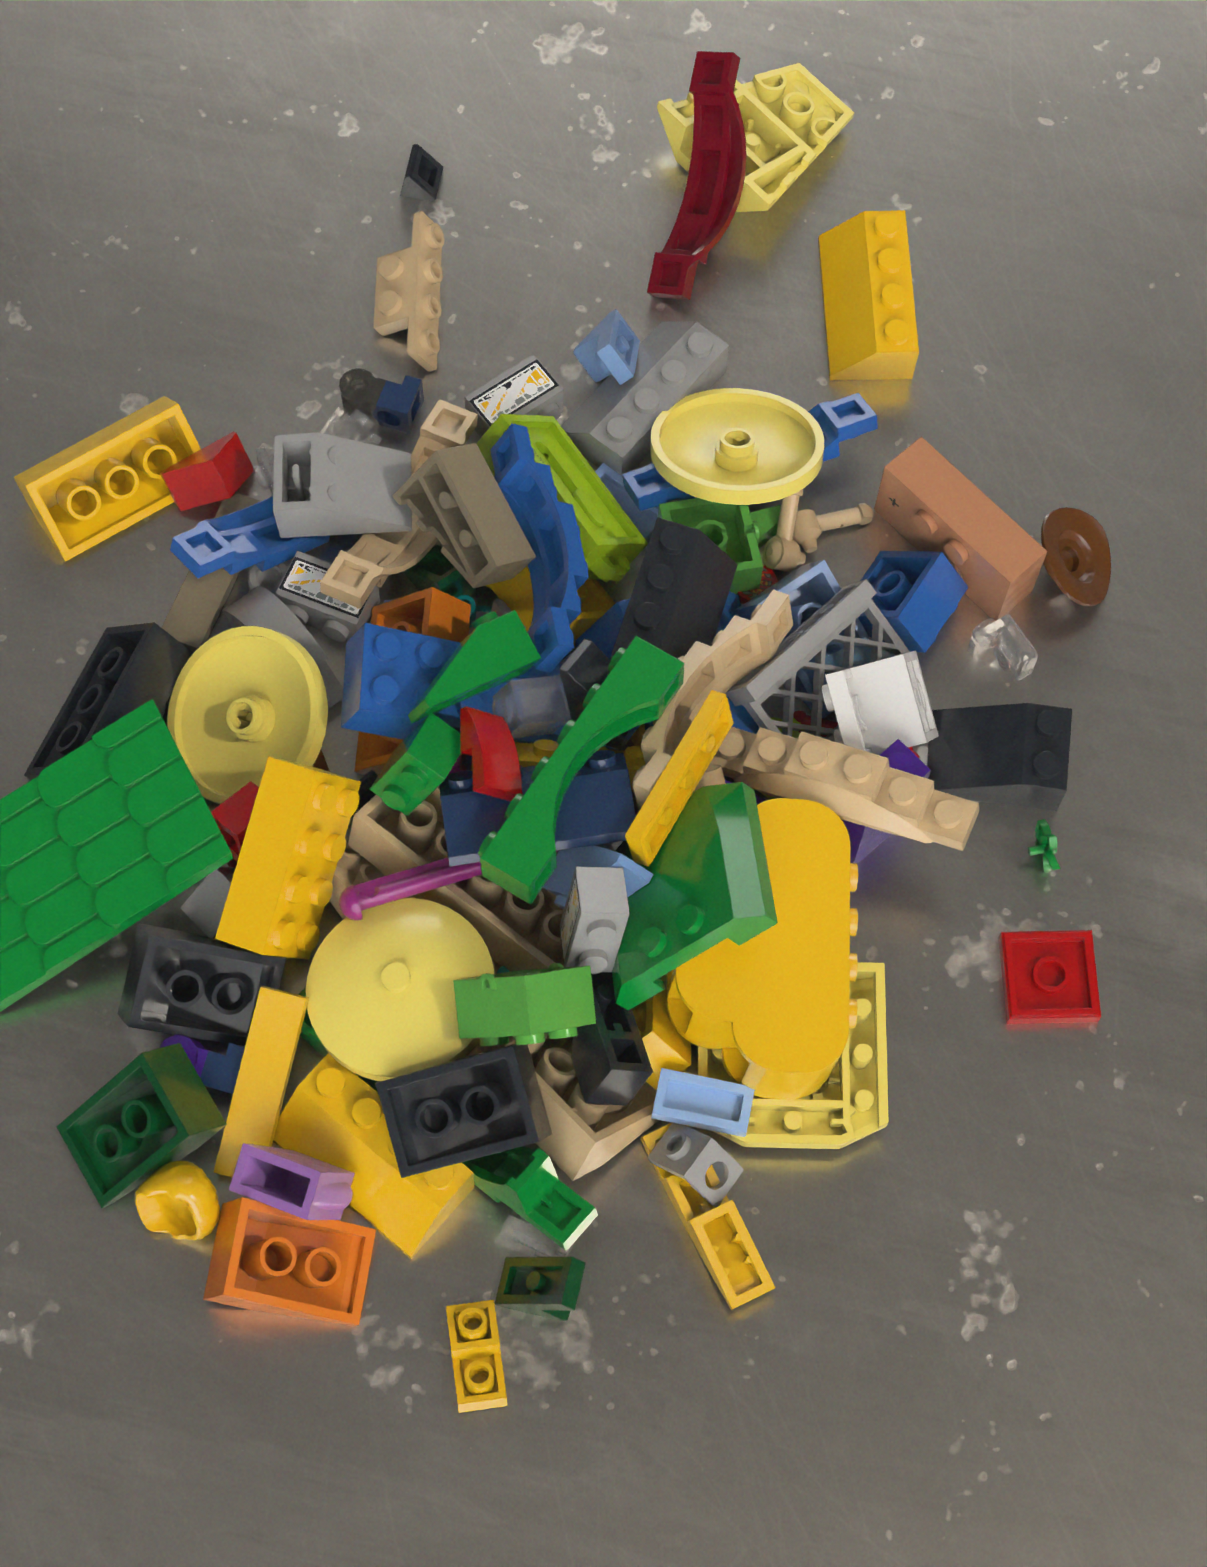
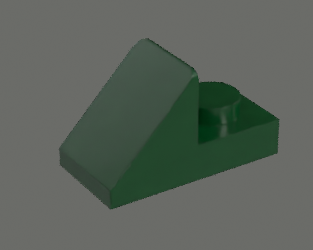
M573 1256L506 1257L495 1305L554 1320L567 1321L570 1311H575L586 1263Z

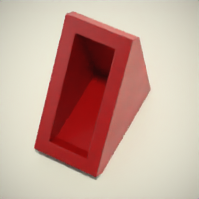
M233 431L159 473L178 510L184 511L231 498L255 469L237 433Z

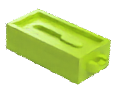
M500 414L476 443L493 476H495V470L490 451L491 448L512 423L526 426L531 447L534 450V461L550 465L554 486L557 489V501L573 504L577 525L580 528L583 553L588 564L589 578L587 580L601 579L605 582L609 580L619 582L629 571L630 563L648 545V542L554 416Z

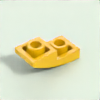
M494 1299L446 1306L459 1413L508 1406Z

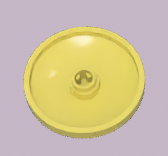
M722 388L685 396L668 411H662L654 421L651 430L650 454L659 474L677 489L691 496L716 503L751 505L783 499L809 485L818 475L823 463L824 435L814 417L801 406L786 398L759 390Z
M241 626L223 631L201 645L188 659L176 680L169 702L167 728L202 796L212 802L221 804L250 781L259 787L268 756L313 766L321 750L327 728L328 699L326 687L321 672L309 652L299 642L281 632L258 626Z
M403 898L361 911L363 920H351L346 917L336 925L325 937L313 957L307 976L306 997L309 998L307 1011L311 1024L325 1049L337 1062L364 1078L384 1081L464 1058L471 1052L480 1039H459L453 980L478 977L486 973H496L483 938L468 920L449 907L439 903L417 898Z

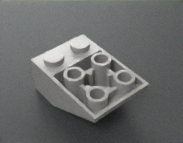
M322 433L274 435L273 513L280 537L412 531L411 508L407 504L399 505L392 497L411 477V453Z

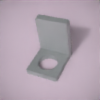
M677 1123L671 1124L647 1157L652 1164L686 1180L714 1207H718L744 1171L712 1137ZM715 1162H722L724 1166L723 1179L717 1186L709 1188L705 1182L707 1169Z

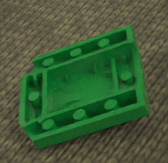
M736 782L703 786L693 792L652 863L648 867L637 863L653 873V876L647 885L627 897L629 917L612 970L616 1004L629 1011L665 990L664 981H662L661 977L726 938L740 946L778 923L755 791L745 783ZM625 840L615 852L621 853L633 861L627 840Z

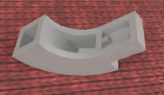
M257 586L222 610L233 628L241 626L264 627L281 632L299 642L313 657L321 672L326 687L328 709L342 700L343 687L325 660L328 657L296 615L272 592Z

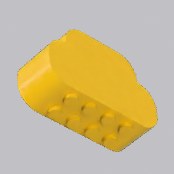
M776 798L758 804L757 808L778 923L740 946L726 938L668 972L666 1007L672 1025L683 1038L703 1048L721 1049L724 1068L734 1083L743 1084L754 1089V1096L762 1098L799 1099L814 1093L825 1083L846 1046L849 1028H855L857 1000L849 999L850 982L856 981L858 959L856 953H850V936H856L858 911L857 908H850V892H855L857 889L858 865L850 863L849 834L843 821L834 811L823 804L811 800Z

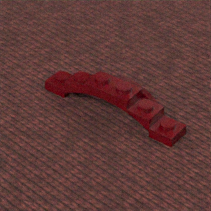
M697 51L689 87V92L694 97V127L688 179L682 204L669 239L662 252H655L647 288V293L653 297L690 300L697 265H706L708 252L718 243L728 229L740 202L745 180L747 156L744 124L739 103H737L734 94L741 58L734 52Z

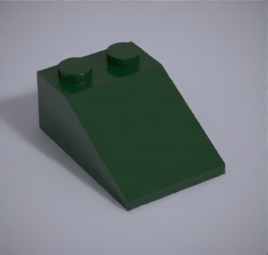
M177 1043L142 1052L56 1127L101 1208H105L139 1187L163 1164L179 1161L198 1149L227 1124L182 1045Z

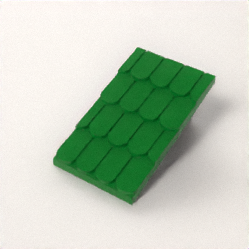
M153 699L91 736L92 740L49 765L39 773V776L0 799V1012L233 859L232 852Z

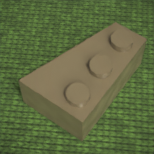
M476 443L436 450L392 495L399 505L407 504L419 517L416 524L424 533L431 531L443 544L441 552L473 588L513 579L536 558Z

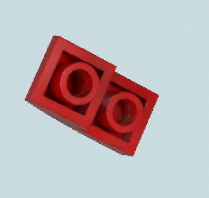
M467 706L461 708V753L472 756L473 791L512 801L518 793L522 794V779L517 749L506 721L501 716Z

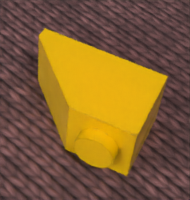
M666 989L632 1008L653 1073L646 1082L655 1090L658 1086L661 1068L685 1073L688 1067L691 1066V1042L687 1041L676 1031L669 1019L666 1007Z

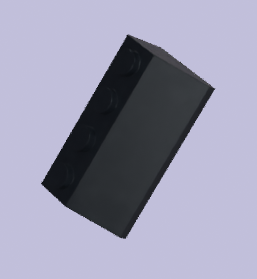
M657 517L610 660H612L619 648L627 649L635 636L640 637L677 659L685 656L696 641L712 646L738 564L701 530Z
M155 622L107 627L24 776L30 780L36 778L43 769L92 740L91 736L151 699L154 700L163 717L167 709L166 702L173 691L176 680L193 652Z

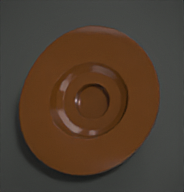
M1065 507L1051 511L1044 518L1041 527L1042 547L1047 550L1043 565L1048 575L1055 581L1059 589L1075 603L1087 607L1100 604L1106 597L1111 577L1110 547L1103 527L1093 516L1079 509Z

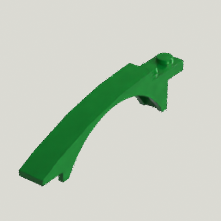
M306 987L298 995L306 997ZM306 1009L300 1036L325 1057L328 1051L319 1040ZM358 1075L362 1080H364L368 1085H370L374 1090L377 1091L376 1083L380 1081L371 1080ZM521 1146L462 1162L474 1172V1185L497 1203L500 1201L505 1203L565 1251L570 1248L598 1216L596 1208L558 1179L550 1156L539 1148L532 1149Z

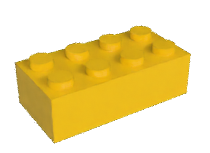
M268 756L215 939L261 955L299 959L310 958L311 952L319 940V924L324 907L332 896V880L336 866L345 852V836L351 816L355 813L359 804L358 791L361 781L316 767Z

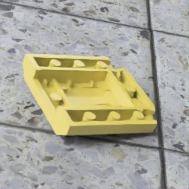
M858 962L856 981L850 982L849 999L857 1000L855 1028H849L846 1046L825 1083L814 1093L799 1099H772L753 1096L746 1136L740 1137L721 1132L716 1133L743 1147L841 1149L887 1126L889 1118L885 963ZM697 1046V1075L733 1082L724 1068L721 1049Z

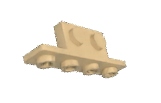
M419 211L413 214L412 247L377 258L373 328L382 336L408 329V355L426 371L430 372L437 369V354L440 350L438 330L439 317L442 312L440 282L443 279L441 258L444 234L437 223H434L423 211Z

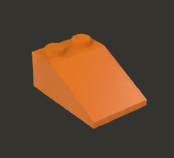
M244 1197L222 1203L203 1300L247 1310L359 1326L376 1229L339 1220H305L259 1201Z

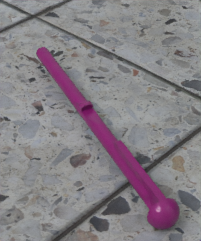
M444 858L354 886L350 885L342 891L339 898V907L347 918L363 920L361 912L363 910L482 875L481 863L450 866L449 858Z

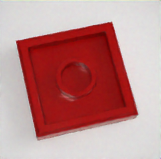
M1092 930L1000 933L998 938L1007 1024L1099 1022L1101 1019V1008Z

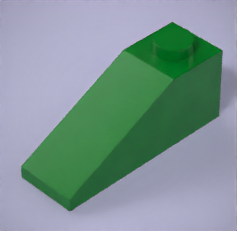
M515 610L499 617L496 611L481 616L471 624L474 630L458 645L407 715L411 723L426 718L430 712L435 714L526 673L541 659Z

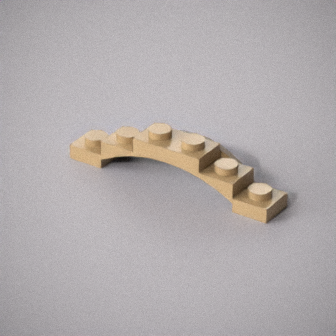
M439 399L420 428L419 439L411 454V476L436 450L466 445V442L477 426L478 414ZM412 511V531L365 533L347 552L341 550L320 581V592L361 609L375 586L381 588L389 575L400 573L414 566L424 558L438 539L431 531L424 533L416 524L419 517Z
M772 590L764 603L756 606L750 620L734 615L726 628L716 634L712 646L696 641L687 654L679 658L680 661L684 662L683 685L660 718L654 720L653 726H650L645 731L641 741V751L643 752L645 765L637 770L632 784L639 811L710 691L714 690L725 694L745 676L774 657L780 643L793 626L788 594Z
M731 727L711 761V764L721 765L723 775L732 778L735 783L743 782L755 791L775 798L815 801L830 808L842 820L926 844L936 842L961 851L964 850L979 813V803L935 790L933 780L889 767V758L802 731L797 739L761 727L757 734Z

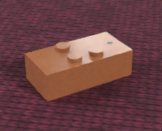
M922 436L884 467L874 510L918 551L943 552L969 587L965 594L991 619L997 623L1033 591L1047 550Z

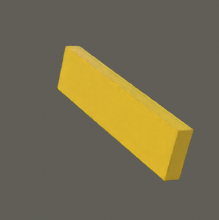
M714 690L710 691L626 832L625 837L634 862L647 867L652 863L734 722L726 694Z
M267 986L260 987L214 1173L233 1177L243 1143L272 1147L309 1001L308 997Z

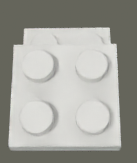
M916 650L825 675L827 684L822 685L824 702L829 712L835 711L839 728L834 730L835 742L880 755L897 739L907 747L927 743L939 736Z

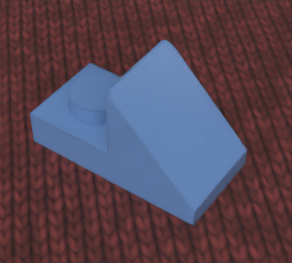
M615 309L575 347L573 353L595 382H599L612 374L621 385L634 377L640 340L618 310Z

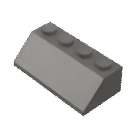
M661 321L639 344L634 377L620 385L612 374L609 375L561 427L581 454L597 467L605 463L620 475L633 471L650 453L651 430L658 415L662 411H668L685 396L710 390L726 373L729 344L698 322Z

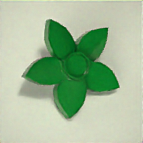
M1046 819L1038 820L1035 828V846L1028 847V854L1032 856L1043 853L1044 872L1061 869L1055 857L1058 847L1057 836L1051 833Z

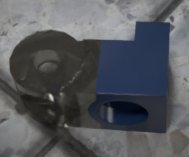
M355 368L344 373L339 382L342 405L348 415L400 432L411 433L424 402L422 379L406 375L403 383L398 384L381 378H375L371 372L365 369Z

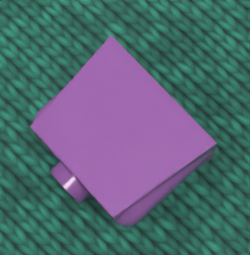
M243 1143L229 1190L305 1220H341L343 1210L352 1200L351 1184L355 1173L294 1150Z

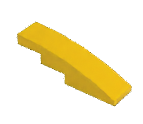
M672 1123L640 1138L648 1156ZM653 1164L685 1229L730 1309L732 1310L775 1289L733 1199L729 1201L726 1195L718 1207H714L686 1180ZM712 1165L707 1169L705 1175V1182L709 1188L715 1187L720 1183Z

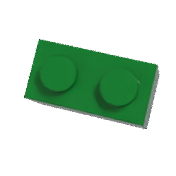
M430 712L392 752L370 790L381 797L388 807L399 810L408 816L448 776L461 754L460 732Z

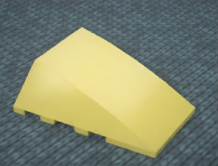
M800 63L754 75L751 82L741 84L736 80L734 94L737 103H739L744 124L747 156L744 186L736 212L768 211L853 118L854 112ZM688 93L685 100L673 102L669 98L658 101L657 105L675 160L688 173L691 162L694 127V97L692 93Z

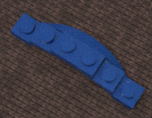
M859 393L835 401L819 403L808 411L818 422L824 435L823 462L840 456L839 442L853 439L878 429L876 413ZM653 462L647 466L622 474L624 488L639 511L658 507L659 504L672 500L681 501L697 498L667 482L656 470Z
M512 423L490 450L495 470L494 478L536 556L528 564L533 589L534 609L531 626L527 633L541 656V659L534 665L535 670L552 672L574 648V636L570 629V624L582 612L581 599L577 590L589 578L588 564L585 561L580 539V528L577 525L573 504L557 501V489L554 486L550 465L534 461V450L531 447L527 427Z
M273 496L228 515L199 522L196 528L173 537L170 551L197 578H201L221 568H224L232 575L254 564L263 572L294 558L297 551L305 553L329 542L330 535L281 538L273 513Z

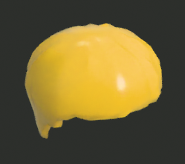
M173 1161L163 1164L135 1192V1205L145 1227L152 1232L169 1233L174 1239L201 1240L212 1233L220 1218V1205L214 1185L203 1169L188 1161Z

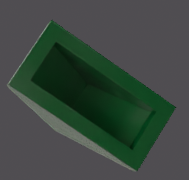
M439 545L432 547L424 558L404 571L405 575L419 591L434 587L455 598L461 595H468L473 598L477 595V588H473L441 552L442 547Z

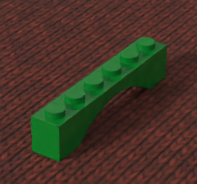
M635 636L627 649L623 647L618 649L609 664L608 672L610 673L602 685L595 683L591 687L583 702V708L585 709L576 721L570 719L565 724L557 740L559 746L550 758L544 756L539 761L531 777L533 783L524 795L518 793L512 799L506 810L505 818L507 820L498 833L491 831L480 846L478 855L480 856L482 876L530 905L557 867L555 846L556 821L563 797L576 773L596 751L614 737L638 725L658 720L683 685L684 662L638 636Z

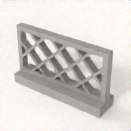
M865 579L844 586L780 643L776 654L771 660L749 673L727 691L726 694L735 707L743 705L761 728L791 737L792 730L809 732L811 735L821 737V734L827 735L824 739L835 742L834 730L838 729L839 725L834 729L821 727L822 705L825 703L822 693L824 673H834L852 668L854 645L871 648V662L881 660L882 650L892 651L895 656L910 652L871 599L876 594V591L868 580ZM863 612L873 624L872 640L855 638L856 619ZM845 629L844 636L839 635ZM830 642L844 644L842 667L825 664L826 645ZM815 656V663L809 662ZM801 668L814 670L813 694L795 692L796 672ZM785 683V690L778 689ZM769 696L784 697L783 721L771 720L760 705ZM794 699L812 701L811 726L793 723Z

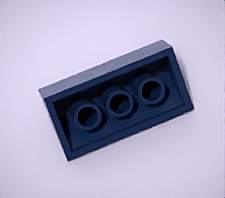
M611 750L596 751L576 773L563 797L558 813L555 832L556 851L626 840L625 834L636 815L624 753L615 754ZM520 765L522 795L526 793L533 783L531 777L537 765L527 767ZM457 771L448 775L439 785L450 866L480 862L478 852L481 844L491 831L498 833L507 820L505 813L511 802L474 792L473 771Z

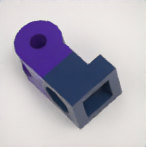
M182 1035L168 1037L161 1043L159 1048L180 1043L205 1086L233 1094L245 1047L229 1043L226 1055L205 1050L200 1042Z

